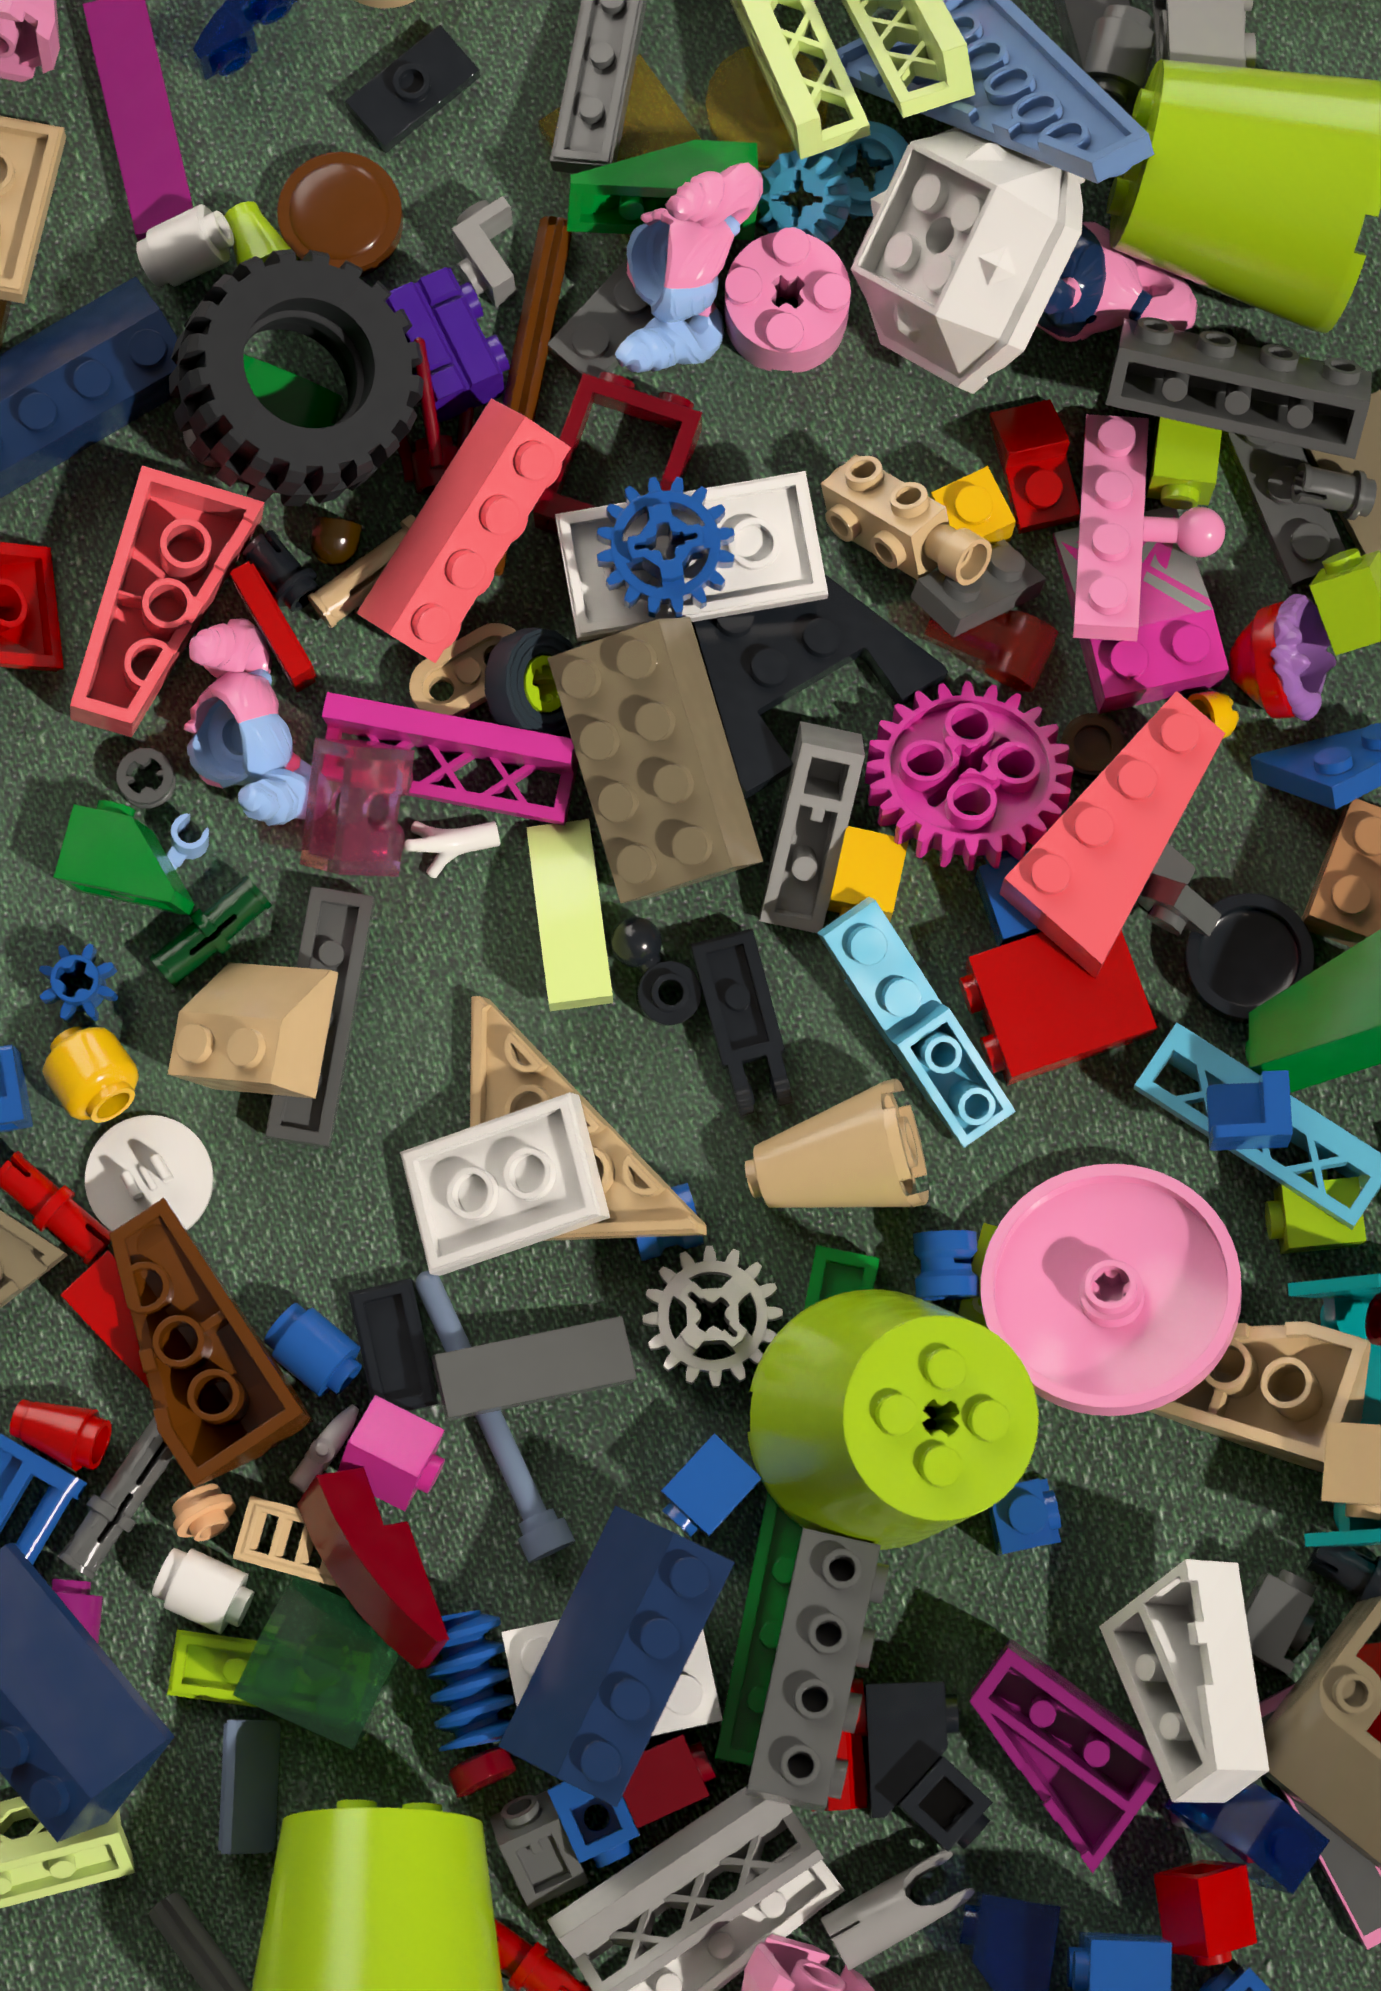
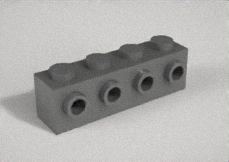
M1143 317L1138 319V321L1124 318L1111 372L1106 405L1355 459L1371 401L1372 372L1362 370L1357 363L1344 358L1332 357L1325 361L1301 357L1294 349L1279 344H1267L1259 348L1237 343L1234 337L1219 331H1203L1199 335L1176 330L1171 323L1158 318Z
M803 1528L745 1795L819 1812L825 1810L828 1797L841 1799L849 1762L847 1759L837 1757L841 1733L843 1731L854 1734L862 1700V1694L850 1692L855 1666L868 1669L876 1632L875 1629L864 1627L869 1602L881 1604L889 1565L877 1563L881 1545Z

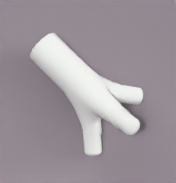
M415 821L411 825V831L422 838L407 839L404 842V849L407 852L437 853L433 862L426 870V873L431 878H437L445 865L458 855L500 846L499 833L495 821L454 829L434 828Z

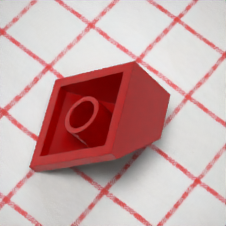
M0 542V667L53 672L64 669L51 547Z

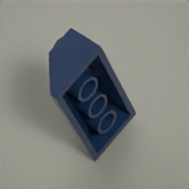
M136 276L0 354V498L174 398L170 396L169 376L177 366L171 357L178 338L160 308Z
M615 1506L498 1747L550 1775L617 1807L735 1562L668 1529Z
M13 1542L0 1548V1773L56 1842H60L108 1823L175 1736Z

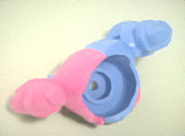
M749 162L735 164L721 173L715 171L700 173L692 177L690 182H685L682 186L678 187L677 194L671 196L665 204L666 208L655 209L640 216L644 224L637 226L633 230L627 244V275L636 293L651 306V314L655 317L644 328L638 329L627 336L618 347L615 355L622 367L626 366L631 372L639 373L650 370L652 372L674 366L676 363L683 365L704 363L720 348L724 336L722 315L714 303L719 284L717 275L724 267L733 239L740 232L741 224L756 209L763 193L762 175Z
M244 618L230 619L228 624L221 623L199 631L195 637L191 638L189 643L190 659L204 666L217 679L208 686L199 696L197 703L189 709L191 719L184 724V730L194 734L187 745V755L193 769L208 785L219 788H227L234 785L244 786L238 793L239 804L243 808V812L249 818L264 821L267 826L284 825L294 818L304 820L318 817L325 807L328 789L322 775L293 753L292 736L289 727L278 715L279 702L271 687L272 678L270 673L272 660L263 634L252 622Z

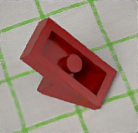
M1051 400L991 412L989 419L1018 534L1079 521L1080 507L1066 456L1070 441Z

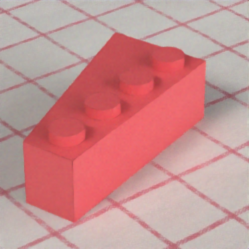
M141 467L71 700L70 720L128 737L133 736L230 574V571L260 524L265 502L149 467Z
M1177 691L1004 878L999 893L1094 978L1097 977L1225 735L1218 726Z

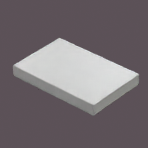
M569 1092L400 1152L429 1273L432 1275L441 1276L610 1218L578 1094Z

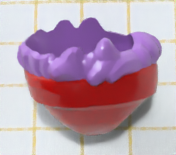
M1294 594L1285 601L1276 602L1259 609L1256 612L1255 618L1237 637L1228 658L1231 680L1254 702L1261 706L1270 717L1275 719L1297 717L1302 721H1308L1314 718L1322 705L1321 693L1326 674L1337 663L1334 655L1327 651V647L1331 643L1326 629L1322 625L1318 608L1305 595Z

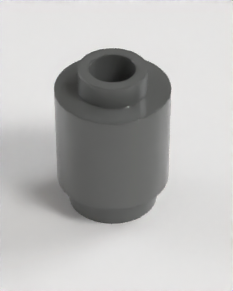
M1110 5L1105 8L1103 17L1095 21L1082 70L1119 105H1122L1126 102V99L1136 98L1140 89L1143 88L1156 35L1152 31L1154 20L1145 11L1127 5Z

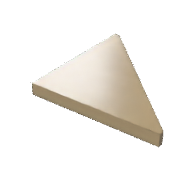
M471 996L470 1127L569 1092L578 1094L580 1097L610 1218L544 1241L707 1235V1225L488 998Z

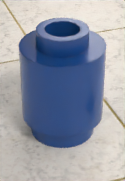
M294 1303L287 1308L274 1322L264 1338V1343L273 1349L272 1358L319 1397L326 1394L329 1390H332L336 1395L343 1392L355 1379L362 1367L356 1360L361 1347L315 1308L306 1310L299 1303Z

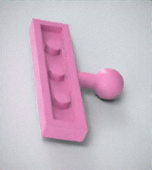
M1086 414L1073 638L1137 642L1143 542L1177 543L1183 552L1198 558L1214 554L1224 542V522L1219 514L1210 508L1194 507L1184 512L1179 518L1144 516L1149 418Z

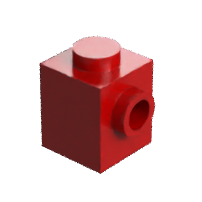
M1202 1859L1154 1874L1162 1937L1172 1943V1954L1192 1956L1194 1965L1211 1966L1227 1963L1232 1960L1231 1951L1257 1943L1247 1864Z

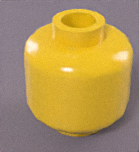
M72 1027L63 1031L53 1040L50 1046L51 1053L45 1060L42 1072L46 1084L67 1114L77 1120H92L96 1123H101L115 1118L130 1106L135 1097L134 1090L139 1079L138 1070L134 1061L111 1031L103 1027H89L86 1029Z

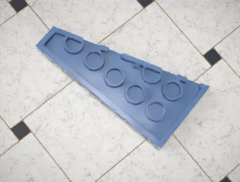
M943 0L967 43L975 95L921 112V114L1097 184L1110 177L1126 173L1133 165L1154 155L1149 133L1011 0ZM861 37L836 49L853 87L895 103ZM897 41L890 51L911 55L918 45ZM915 76L908 85L907 90L910 92L940 81Z

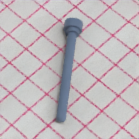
M429 1271L421 1272L416 1278V1289L445 1352L472 1347L440 1277L430 1274ZM501 1410L475 1415L523 1519V1522L518 1524L523 1535L518 1538V1542L528 1563L541 1560L573 1544L575 1539L565 1517L558 1519L553 1508L546 1509Z

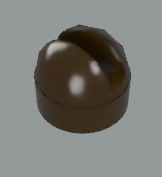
M313 518L310 544L314 555L319 561L330 566L346 563L358 551L362 526L351 521L336 518Z

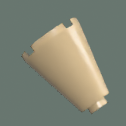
M896 1078L883 1081L755 1145L753 1149L754 1159L745 1161V1173L752 1196L754 1198L763 1196L769 1208L917 1207L927 1204L929 1190L916 1193L915 1178L926 1176L927 1170L911 1105L898 1107L893 1095L895 1092L904 1091L901 1082Z

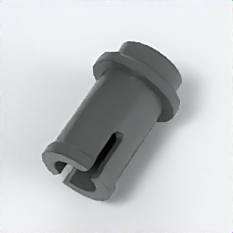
M1301 463L1298 466L1297 474L1303 475V478L1299 476H1294L1291 486V500L1293 503L1340 511L1347 520H1355L1358 516L1367 517L1370 514L1375 503L1377 486L1375 480L1368 479L1364 471L1355 470L1349 475L1311 467L1310 464Z

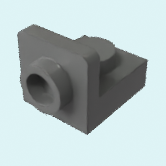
M548 1791L535 1796L524 1795L517 1797L507 1803L501 1812L491 1816L490 1821L498 1846L529 1910L589 1883L585 1870L576 1857Z

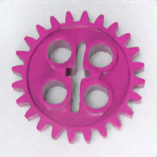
M965 681L960 696H953L948 687L942 683L938 687L937 700L931 701L921 691H917L914 693L913 710L897 703L894 706L892 722L885 720L879 722L877 740H870L868 762L866 763L865 783L870 785L868 803L869 806H880L878 817L880 827L896 824L894 842L897 845L914 837L917 840L915 856L918 858L925 856L932 848L939 850L941 867H946L955 854L962 855L964 865L970 871L975 866L976 856L981 855L986 856L994 869L999 868L1001 853L1004 850H1007L1014 858L1020 861L1024 857L1026 841L1035 845L1043 837L1047 829H1050L1061 817L1062 810H1067L1071 793L1070 786L1073 767L1067 765L1069 746L1067 744H1056L1059 731L1057 724L1040 727L1042 708L1038 706L1022 713L1019 711L1021 695L1016 693L1003 703L997 700V685L993 684L987 689L983 697L975 696L970 681ZM960 736H970L974 737L975 739L969 740L961 738ZM916 772H926L932 776H921L916 774ZM1006 774H1015L1022 778H1012L1006 776ZM960 811H973L979 815H967Z

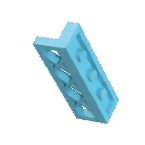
M1176 1022L1135 1083L1134 1090L1209 1137L1206 1103L1208 1086L1213 1084L1258 1083L1260 1075ZM1168 1062L1199 1083L1200 1092L1174 1096L1154 1083V1081ZM1290 1095L1293 1129L1290 1141L1308 1153L1309 1162L1284 1167L1271 1158L1269 1148L1229 1151L1352 1230L1373 1197L1381 1189V1153ZM1203 1102L1205 1115L1188 1104ZM1333 1168L1347 1178L1359 1177V1183L1363 1189L1350 1208L1326 1194L1321 1170ZM1312 1172L1315 1186L1298 1175Z

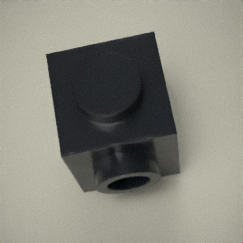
M940 1756L896 1806L942 1849L948 1852L956 1843L962 1849H965L990 1822L983 1813L993 1802L944 1756Z

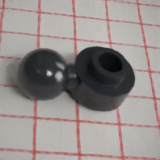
M631 917L619 923L612 934V951L622 964L638 968L642 974L636 988V1001L642 1014L653 1023L663 1026L677 1025L689 1019L696 1012L701 1001V985L695 973L682 963L674 961L663 962L659 955L662 947L661 934L656 925L648 919ZM665 981L675 982L681 989V998L675 1005H667L659 998V987Z

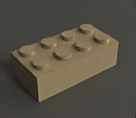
M690 617L656 619L548 658L620 903L653 898L763 862Z

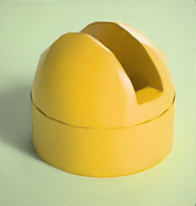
M1208 691L1189 696L1187 700L1208 719L1211 718V721L1225 733L1223 739L1232 734L1238 723L1239 714L1232 709L1234 702L1228 695L1221 692Z

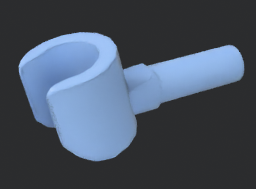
M188 813L176 818L171 826L172 847L166 855L175 870L182 865L185 859L193 860L201 857L209 846L208 827L196 842L186 843L179 838V835L186 830L190 823V814Z

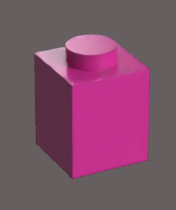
M375 1395L347 1442L338 1471L364 1467L373 1495L406 1511L416 1491L420 1490L428 1494L440 1474L445 1459L436 1455L445 1430Z

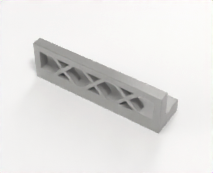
M745 1786L547 1920L558 1940L576 1962L592 1991L630 1990L824 1859L788 1804L745 1795L747 1786ZM789 1828L801 1848L778 1863L760 1861L765 1843ZM723 1871L741 1873L737 1890L724 1900L705 1898L711 1879ZM668 1908L686 1910L681 1929L669 1937L651 1935L655 1918ZM614 1945L631 1947L626 1966L603 1981L591 1960Z

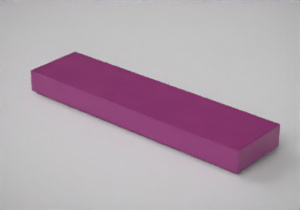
M97 0L84 3L83 9L137 240L140 241L146 238L148 229L194 206L146 0Z

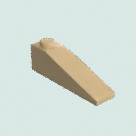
M1308 1321L1285 1322V1325L1248 1326L1247 1323H1238L1232 1341L1224 1356L1201 1383L1178 1399L1148 1412L1275 1458L1323 1473L1327 1421L1361 1422L1371 1343L1367 1339Z

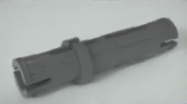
M153 1416L137 1442L132 1446L99 1497L95 1494L92 1495L86 1504L91 1510L64 1550L60 1551L57 1556L90 1579L94 1578L96 1570L123 1530L130 1533L137 1522L131 1518L174 1456L158 1432L155 1416Z

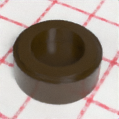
M1087 713L1076 717L1066 726L1060 744H1067L1069 746L1067 765L1073 767L1074 775L1084 779H1096L1123 750L1124 738L1120 728L1112 719L1098 713Z

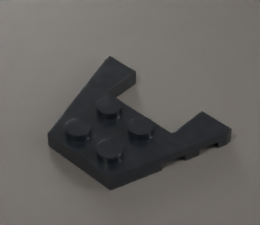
M826 574L827 599L692 622L744 799L751 797L786 776L793 767L792 761L760 717L763 713L858 657L864 659L895 705L897 703L905 705L914 699L915 692L921 691L925 693L943 682L948 674L947 669L941 662Z

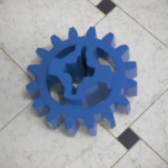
M656 477L649 478L648 494L640 496L634 488L628 486L625 488L624 493L628 506L623 509L617 505L609 504L606 508V516L615 524L614 528L599 527L597 530V540L611 546V549L597 554L598 567H614V571L606 579V587L611 591L625 586L627 591L624 598V606L629 609L637 604L640 598L648 601V617L651 618L656 617L661 604H670L675 618L682 617L683 601L691 599L700 609L706 607L707 598L703 589L708 586L711 589L722 591L725 587V579L716 569L733 568L735 555L720 549V547L734 541V529L717 527V524L724 518L726 509L721 504L707 510L704 507L707 489L703 486L697 489L692 496L683 494V478L680 477L675 478L670 491H662ZM671 508L689 514L699 524L687 525L672 515ZM647 513V524L641 533L630 536L627 541H623L626 531L633 521L642 514ZM668 536L671 545L677 546L675 547L673 559L663 560L660 550H653L656 548L657 537ZM708 554L702 570L692 580L685 583L684 571L690 562L701 559L703 555ZM638 570L646 571L659 580L660 587H655L641 581L632 572Z

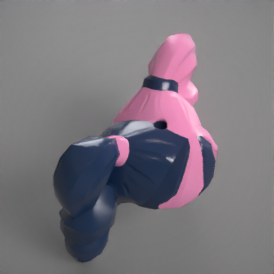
M1082 222V233L1037 324V327L1058 341L1078 342L1094 333L1108 331L1121 326L1124 318L1138 321V319L1143 317L1158 318L1171 323L1176 330L1185 331L1193 327L1198 306L1190 286L1183 277L1111 248L1109 229L1095 222Z

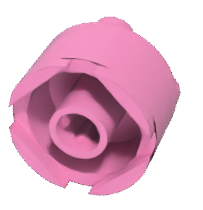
M794 227L784 228L779 232L759 237L748 244L736 256L728 271L725 282L724 315L730 341L745 360L757 368L771 372L774 369L797 373L819 366L836 351L842 342L847 326L851 297L849 276L840 257L823 241ZM780 297L786 300L795 298L798 300V307L794 309L789 303H784L777 307L776 299Z

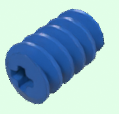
M480 1610L441 1616L449 1640L438 1653V1655H442L443 1660L426 1669L427 1678L446 1681L447 1683L446 1687L432 1694L430 1700L434 1705L451 1708L449 1714L435 1721L434 1724L436 1730L454 1733L456 1738L440 1747L439 1752L501 1741L511 1719L498 1717V1712L513 1704L514 1696L494 1691L493 1686L510 1677V1672L508 1668L489 1665V1660L504 1652L505 1647L504 1642L485 1639L484 1635L501 1625V1619L499 1616L483 1614Z

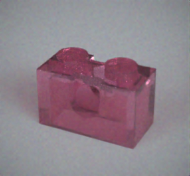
M315 738L300 864L338 875L399 877L401 856L405 842L404 831L400 824L397 823L400 798L409 795L412 786L415 750L375 741ZM341 792L339 812L337 817L335 811V803L337 796Z

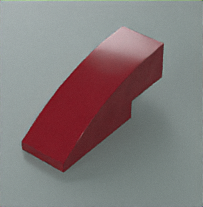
M364 1467L316 1475L297 1503L310 1538L329 1573L356 1611L386 1644L415 1669L428 1667L449 1638L408 1521L388 1525L383 1524Z

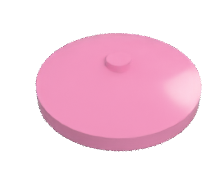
M1097 1164L1080 1167L1061 1173L1036 1186L1024 1195L1002 1219L988 1245L982 1266L981 1302L987 1328L1001 1337L1021 1359L1028 1371L1037 1395L1060 1407L1089 1415L1124 1416L1142 1413L1166 1405L1188 1393L1211 1373L1224 1356L1234 1336L1241 1311L1242 1288L1238 1255L1233 1240L1218 1214L1200 1195L1182 1182L1164 1173L1134 1165Z

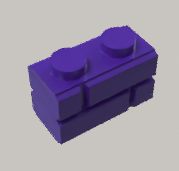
M444 267L421 277L416 283L410 282L390 291L392 294L386 300V303L394 313L404 309L413 325L405 334L407 342H413L417 337L425 340L438 422L442 423L458 416L470 407L476 408L489 402L491 398L497 399L504 393L503 372L510 369L509 362L498 337L494 334L485 338L476 320L483 317L484 314L477 294L470 282L459 285L451 268Z

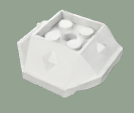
M953 128L931 137L911 141L887 190L870 199L873 220L854 257V263L851 267V271L867 300L880 344L957 388L972 394L988 382V376L1005 368L1024 352L1082 233L1083 201L1080 184L1084 183L1085 179L959 128Z

